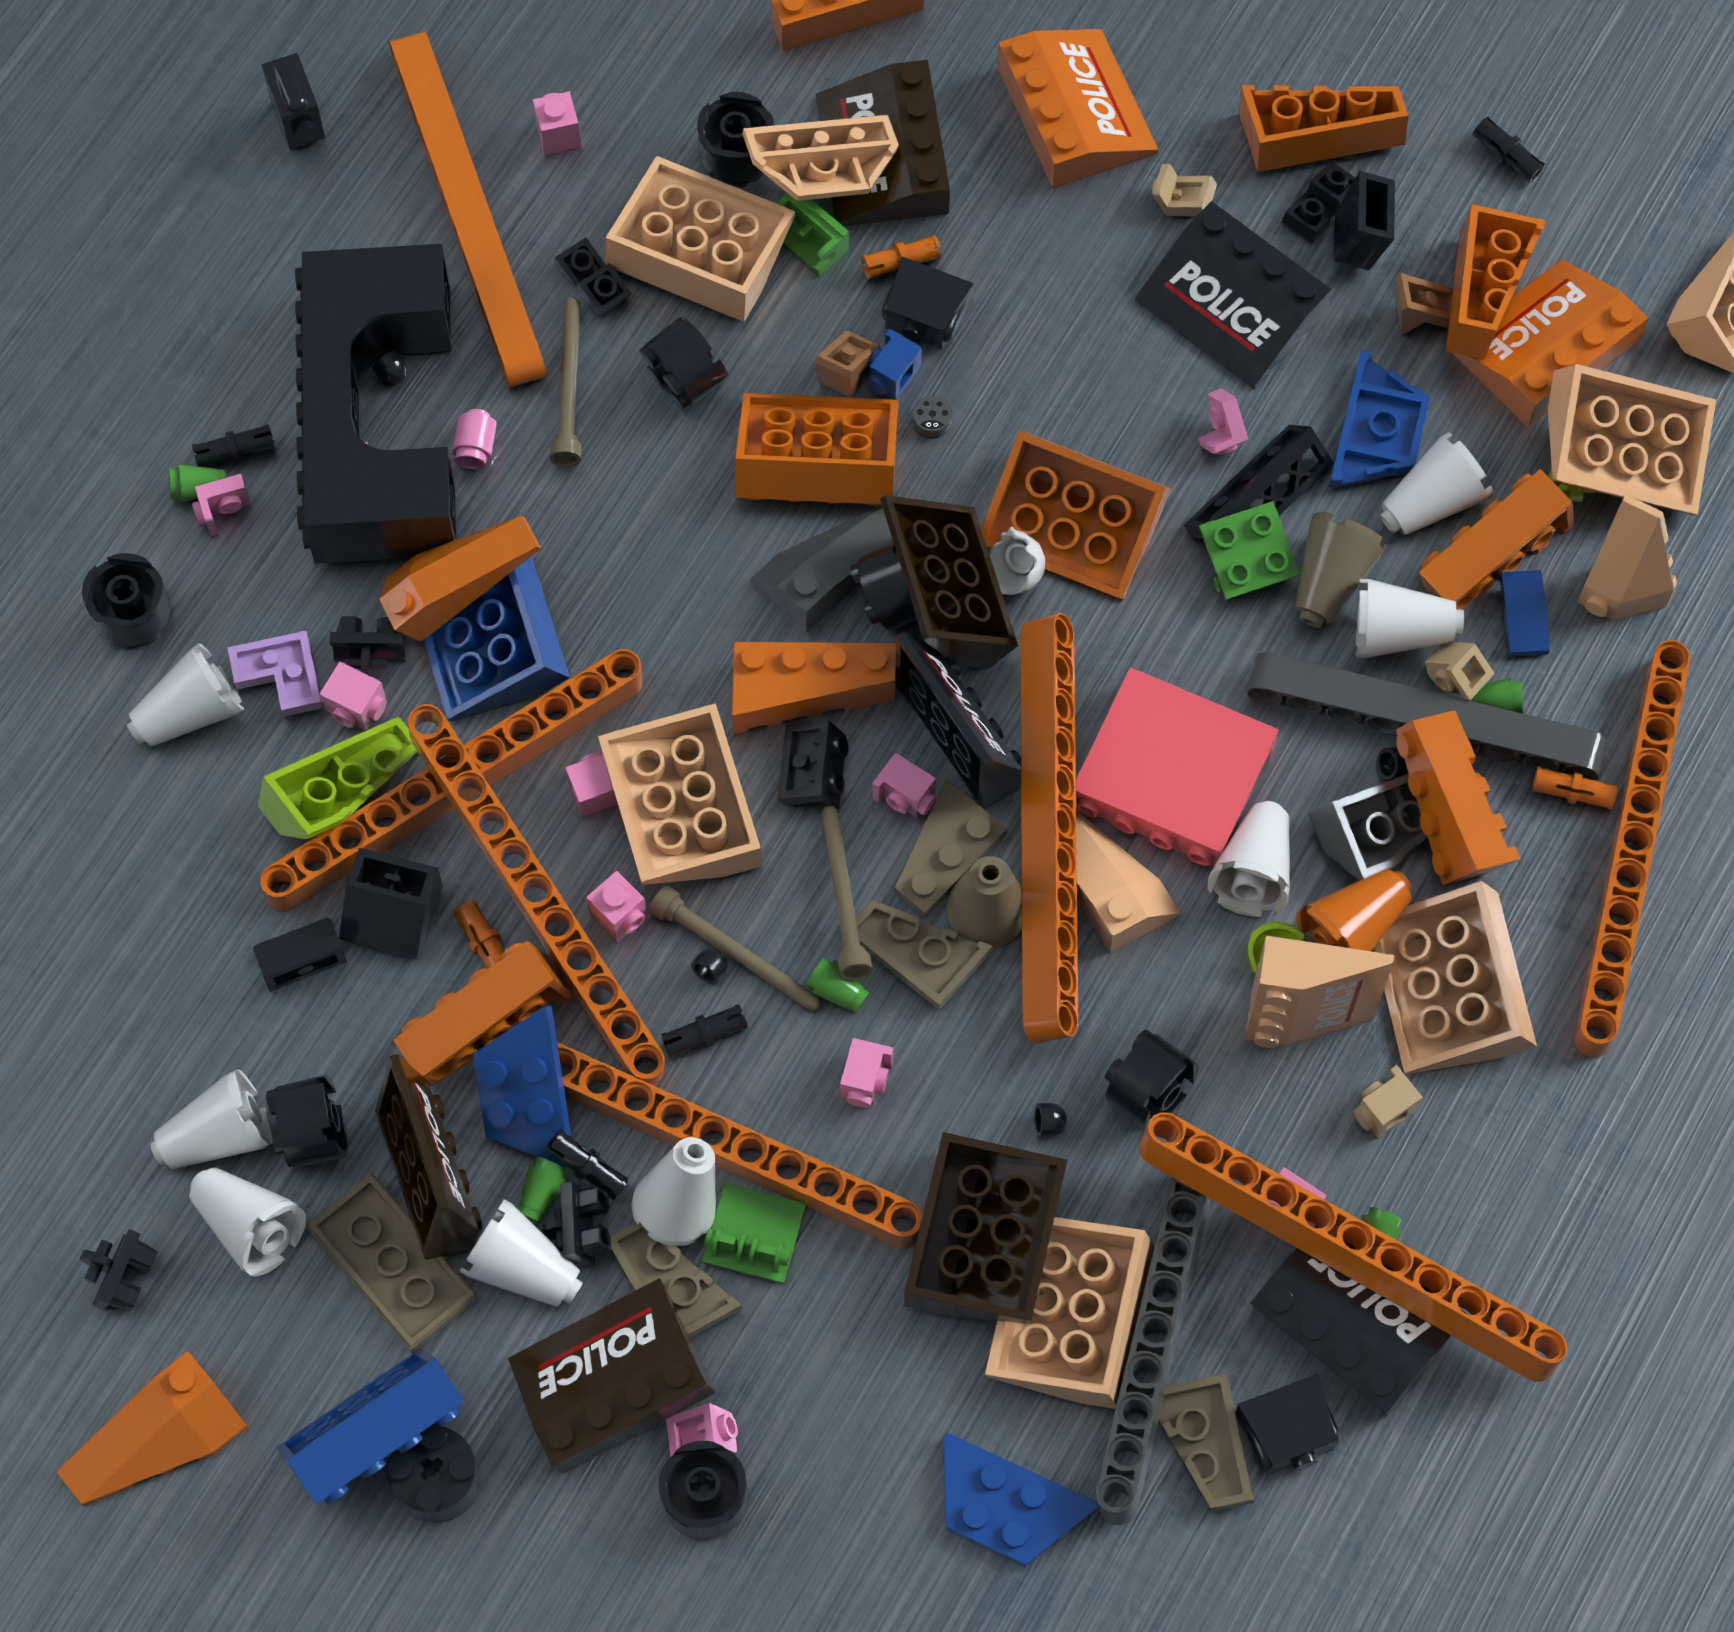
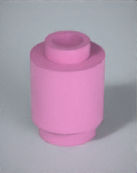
M470 409L466 413L459 415L452 449L455 463L459 467L468 470H481L485 468L486 462L491 459L497 423L490 417L488 412L481 409Z

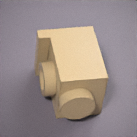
M1449 642L1441 644L1425 661L1428 675L1439 689L1445 693L1461 694L1465 700L1469 701L1495 674L1475 643ZM1469 661L1471 666H1465V664Z
M1396 1065L1390 1069L1385 1084L1382 1080H1378L1361 1094L1363 1097L1361 1104L1353 1110V1114L1365 1130L1371 1129L1379 1138L1418 1111L1423 1097Z

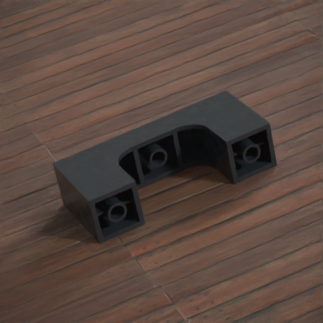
M426 244L302 252V267L295 268L296 289L300 291L301 301L295 302L297 324H301V334H296L297 357L301 358V368H296V384L298 392H301L302 401L296 403L298 426H301L302 436L296 438L298 460H302V471H297L298 494L302 495V506H297V522L299 530H302L304 549H311L314 563L321 564L412 558L417 554L457 540L456 486L448 447L381 450L367 445L360 439V383L364 373L372 364L393 350H396L399 354L452 351L450 282L443 245Z

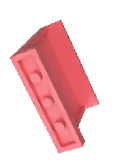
M1130 667L1076 778V810L1086 817L1096 818L1098 816L1110 821L1116 829L1124 833L1133 834L1136 832L1143 835L1159 848L1165 850L1173 848L1187 854L1191 861L1199 865L1208 866L1211 864L1214 866L1230 840L1267 758L1269 759L1273 752L1279 729Z

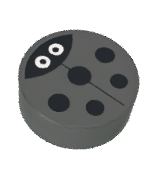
M935 396L925 397L915 405L913 424L920 434L926 437H938L949 430L952 423V410L944 399Z

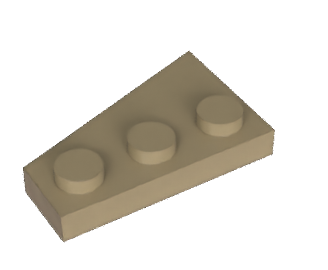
M946 778L897 881L895 894L926 919L950 894L953 887L978 859L985 857L1005 837L1007 828Z

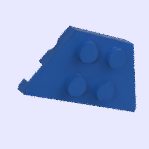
M1365 350L1360 352L1329 487L1336 488L1407 474L1416 464L1430 397L1417 387L1408 385L1404 378L1391 369L1387 372L1372 361V354Z
M547 1005L473 1054L485 1136L567 1168V1165L545 1151L546 1145L559 1129H562L571 1136L552 1005Z
M946 1432L943 1441L946 1531L1026 1568L1041 1556L1043 1551L1052 1544H1056L1072 1528L1096 1512L1098 1507L1096 1501Z

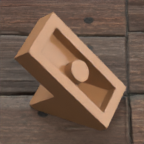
M1403 273L1395 276V304L1401 333L1406 334L1423 322L1449 329L1453 288Z
M845 330L816 357L815 367L819 383L852 398L855 395L862 371L868 367L872 354L881 345Z

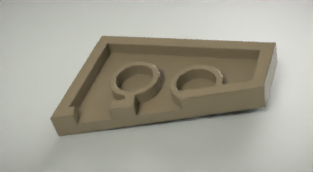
M871 900L856 916L860 945L865 948V951L938 1010L946 1004L993 952V946L982 941L978 943L958 936V932L945 927L943 929L919 921L918 917L875 900Z
M634 1222L611 1235V1251L633 1290L636 1291L660 1278L690 1338L743 1309L741 1303L732 1295L729 1296L707 1273L696 1267L676 1246H669L648 1236L649 1231L640 1222L639 1225Z
M1227 1373L1166 1386L1159 1421L1211 1511L1255 1503Z

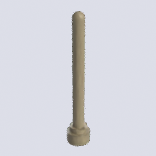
M575 297L567 298L564 304L559 434L550 443V461L562 467L575 466L581 462L582 445L578 441V437L574 435L580 302Z
M827 806L822 811V819L844 946L841 950V955L838 957L839 973L843 980L860 981L868 978L873 972L871 956L860 945L838 811L833 806Z
M667 884L659 890L652 900L648 912L661 921L665 919L670 922L678 921L808 1010L814 1011L820 1007L821 1001L818 996L811 994L810 990L684 906L685 901L680 899L681 894Z

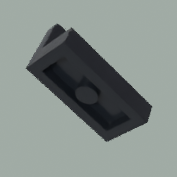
M330 918L311 923L253 947L269 992L347 962Z

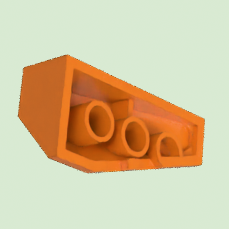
M518 516L415 555L386 578L379 600L395 631L422 642L537 553L541 547L526 518Z
M186 1351L151 1379L68 1459L56 1473L78 1501L85 1506L131 1488L135 1483L152 1476L172 1472L175 1467L196 1459L200 1461L210 1457L248 1427L189 1351Z

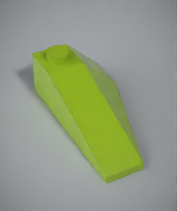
M398 716L263 776L258 807L277 832L283 836L309 839L342 824L417 753L410 739L408 727Z

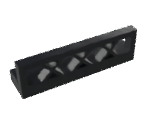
M1289 424L1184 524V527L1191 537L1203 539L1199 525L1247 510L1256 499H1263V504L1277 501L1275 507L1280 516L1334 462L1311 426ZM1310 448L1318 462L1308 472L1301 471L1302 455ZM1283 473L1290 474L1288 491L1282 497L1274 496L1276 479Z

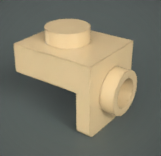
M1162 164L1158 177L1153 182L1152 193L1166 216H1197L1213 200L1217 183L1212 176H1178L1171 164Z

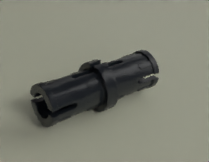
M1489 116L1485 117L1472 133V136L1480 140L1497 155L1496 159L1501 164L1506 162L1523 176L1528 183L1533 182L1546 166L1543 161H1540L1521 145L1522 140L1516 135L1510 136L1492 121Z
M269 424L236 434L232 430L225 432V437L192 445L193 452L196 453L194 457L198 467H205L231 459L234 462L242 461V456L275 448Z
M736 1004L734 1007L706 1018L703 1014L695 1017V1022L667 1033H662L661 1037L665 1048L667 1047L668 1049L667 1053L670 1059L702 1045L708 1048L714 1045V1040L742 1029H748L745 1016L741 1014L742 1009L740 1005Z
M559 1129L552 1136L545 1147V1151L548 1154H551L574 1171V1177L580 1181L585 1179L595 1187H599L608 1194L611 1200H614L622 1192L628 1182V1177L599 1158V1152L593 1148L588 1150L562 1129Z

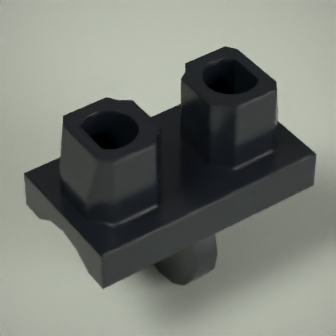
M342 616L337 631L330 632L329 643L333 648L334 661H346V665L354 669H361L362 673L370 677L373 676V669H387L388 662H406L407 650L403 633L394 630L388 617L377 619V632H363L362 619L356 616Z
M573 1182L560 1184L561 1207L554 1209L553 1220L543 1224L542 1234L548 1239L555 1240V1246L560 1251H563L564 1257L579 1261L580 1267L584 1269L595 1266V1256L611 1250V1235L608 1229L601 1224L593 1226V1216L608 1212L609 1196L599 1187L582 1189Z
M128 1229L127 1233L122 1235L112 1259L108 1258L113 1244L106 1240L100 1241L96 1252L82 1251L80 1260L89 1266L84 1277L86 1281L96 1284L101 1271L106 1272L92 1303L93 1306L104 1310L110 1305L128 1311L134 1307L141 1288L122 1280L121 1277L126 1266L147 1274L157 1255L156 1250L138 1240L140 1233Z

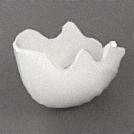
M1010 527L1008 532H1003L1001 534V541L996 542L991 547L989 554L1001 592L1005 595L1024 593L1033 589L1042 579L1045 570V555L1040 544L1025 532L1015 530L1013 527Z

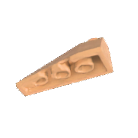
M1734 232L1679 297L1666 324L1671 336L1676 339L1684 353L1734 373Z

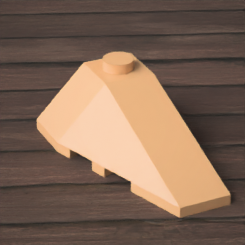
M1627 494L1624 496L1578 600V603L1585 606L1588 612L1599 617L1605 616L1614 621L1667 607L1677 585L1676 576L1670 573L1673 559L1672 555L1666 553L1665 545L1668 541V534L1662 511Z
M1076 810L1077 901L1109 953L1181 916L1180 910L1161 880Z

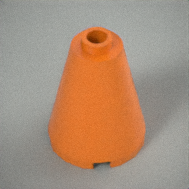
M1384 869L1303 906L1296 913L1298 927L1304 934L1309 931L1315 943L1372 951L1411 902L1410 891L1412 890V885L1400 871L1393 872L1390 869Z

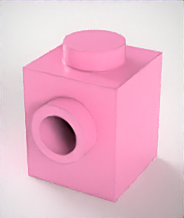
M570 91L560 94L549 93L542 98L533 99L536 126L544 155L580 148L579 124Z
M342 662L338 663L319 693L324 710L331 713L334 720L345 727L352 728L355 725L365 731L372 720L377 721L381 717L387 704L381 681Z
M602 753L588 754L579 763L565 767L568 783L582 818L618 805Z
M618 871L614 872L586 897L589 915L616 942L627 933L634 932L643 923L645 917H647L645 898Z

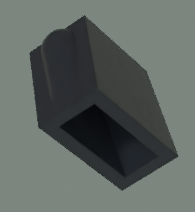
M298 53L261 64L271 105L289 150L324 139L325 134L318 105Z
M1359 170L1335 212V262L1346 264L1351 269L1361 268L1369 271L1394 241L1395 180Z
M902 257L896 279L881 309V316L885 319V328H890L912 342H923L943 349L946 343L954 337L961 320L973 303L974 283Z
M1318 1374L1241 1402L1237 1405L1235 1411L1259 1466L1263 1470H1267L1269 1475L1293 1466L1294 1471L1306 1469L1319 1461L1317 1456L1333 1451L1335 1445L1340 1442V1432L1326 1402Z

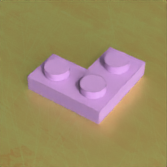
M307 631L227 647L234 684L237 690L275 681L283 717L323 708Z

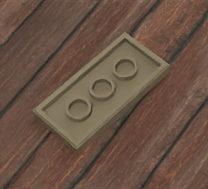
M372 1172L305 1225L310 1234L411 1353L418 1350L479 1300L478 1295L444 1256L429 1260L424 1259L411 1217Z

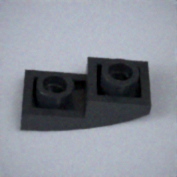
M1331 161L1310 181L1307 191L1285 211L1282 222L1313 242L1335 219V212L1355 177Z
M586 237L554 259V263L568 282L599 316L632 295L611 264L608 263L606 265Z

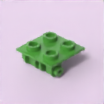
M1273 501L1199 525L1217 577L1213 578L1217 592L1223 591L1226 600L1300 576Z
M725 1182L712 1229H708L705 1245L707 1246L702 1263L784 1284L807 1204Z

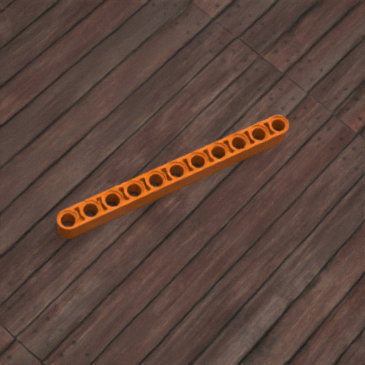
M423 31L389 41L397 72L507 384L511 388L547 377L540 349L427 33Z
M1063 613L1025 622L1021 627L1022 1005L1023 1028L1026 1036L1032 1043L1072 1037L1078 1030L1074 630L1069 618Z
M1667 640L1657 646L1646 672L1574 1034V1043L1577 1049L1588 1057L1604 1055L1609 1050L1619 1029L1690 665V652L1688 648L1676 640ZM1666 660L1672 662L1676 666V669H1669L1665 667L1661 663V661ZM1654 696H1662L1670 704H1660L1654 699ZM1646 732H1656L1663 740L1655 741ZM1639 768H1649L1656 776L1647 777L1640 772ZM1632 804L1645 806L1649 813L1642 814L1633 809ZM1633 840L1641 846L1642 850L1629 849L1624 841ZM1626 877L1634 883L1635 887L1626 888L1618 882L1617 878ZM1619 914L1626 919L1628 924L1618 925L1611 920L1609 915ZM1610 951L1615 953L1619 957L1620 962L1611 963L1603 957L1602 952ZM1604 989L1608 991L1613 1000L1604 1001L1599 999L1594 990ZM1597 1027L1604 1032L1605 1038L1595 1039L1588 1034L1587 1028Z
M627 649L614 651L465 743L464 747L491 786L634 697L643 686L641 661L633 651ZM621 670H630L633 672V674L627 678H619L615 676V674ZM589 690L600 693L593 699L581 697L582 694ZM555 711H561L566 714L559 720L547 718ZM527 732L532 734L526 741L514 740V737L519 733ZM488 753L498 755L497 759L493 762L484 763L480 761V758ZM448 754L441 758L438 764L445 768H451L459 762L457 756ZM428 767L354 812L342 824L322 832L264 869L260 876V885L268 905L279 912H287L296 908L349 875L359 848L384 853L453 810L454 807ZM466 788L459 796L467 801L480 793V791L476 788ZM416 797H429V801L424 805L415 806L411 804L412 800ZM385 817L395 819L394 823L388 827L376 826L377 822ZM349 839L360 840V843L355 848H342L343 843ZM316 860L326 862L317 871L307 870L308 865ZM280 882L290 883L286 891L281 893L272 892L276 884Z
M431 704L417 706L408 717L410 739L417 752L624 1072L656 1086L662 1080L665 1057L659 1045L444 714ZM423 722H433L438 726L437 730L431 734H422L416 730ZM449 754L457 756L459 762L451 768H445L438 764L439 759ZM466 788H476L481 792V795L473 801H465L459 796ZM488 821H497L503 826L502 830L494 835L484 833L481 827ZM511 854L520 855L525 860L518 868H508L502 862L505 857ZM531 888L543 889L547 894L539 902L528 901L524 895ZM561 921L569 929L564 935L553 936L546 931V928L552 922ZM583 955L591 963L584 970H574L568 965V961L573 956ZM605 989L612 994L613 998L607 1004L598 1005L590 999V995L595 990ZM620 1023H627L634 1028L635 1033L628 1039H619L612 1033V1030ZM649 1057L657 1063V1068L652 1073L643 1074L636 1070L634 1064L640 1058Z
M557 1042L560 1064H568L573 1067L568 1075L563 1076L565 1097L673 1147L684 1138L702 1139L708 1132H719L723 1135L721 1142L716 1145H710L715 1154V1166L788 1199L806 1203V1207L894 1247L903 1249L910 1248L916 1244L922 1221V1212L912 1201ZM602 1080L610 1084V1087L604 1093L596 1094L589 1090L592 1083ZM640 1097L648 1101L645 1108L638 1111H633L626 1107L627 1103L633 1098ZM674 1114L681 1115L686 1119L683 1125L677 1128H671L664 1124L665 1119ZM749 1148L757 1149L762 1154L755 1162H745L739 1155L742 1151ZM784 1166H795L800 1173L793 1179H783L777 1174L780 1168ZM827 1182L834 1184L838 1188V1191L830 1197L820 1196L815 1191L818 1185ZM860 1200H870L876 1205V1209L870 1214H860L854 1209V1205ZM899 1217H907L914 1222L915 1226L909 1231L901 1232L896 1230L892 1223Z
M1158 1113L1149 1120L1138 1146L1141 1157L1148 1164L1523 1377L1535 1382H1543L1551 1377L1566 1356L1568 1348L1564 1337L1541 1321L1171 1113ZM1156 1137L1164 1138L1167 1142L1160 1141ZM1194 1158L1201 1159L1205 1164L1197 1162ZM1231 1179L1238 1180L1243 1185L1236 1184ZM1269 1200L1275 1201L1281 1207L1273 1205ZM1307 1221L1314 1223L1318 1228L1312 1227ZM1345 1243L1351 1244L1356 1250L1349 1248ZM1383 1264L1390 1266L1394 1271L1388 1270ZM1421 1286L1427 1287L1432 1293L1425 1291ZM1459 1307L1466 1309L1470 1315L1464 1313ZM1498 1329L1506 1332L1508 1336H1505L1502 1333H1500ZM1537 1351L1542 1352L1547 1359L1540 1356Z

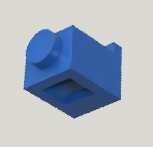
M889 328L885 333V347L883 349L877 348L868 362L870 375L865 381L866 385L876 394H886L896 400L921 367L922 347Z

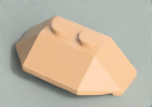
M888 115L744 128L742 133L753 165L796 201L869 194L899 146Z

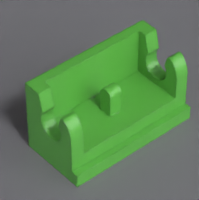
M786 193L776 202V204L795 211L794 219L782 245L820 277L849 251V231L812 199L796 201Z

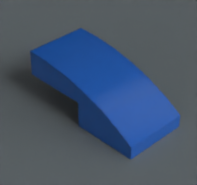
M1541 570L1501 572L1499 581L1505 611L1503 626L1508 656L1549 654L1547 609Z

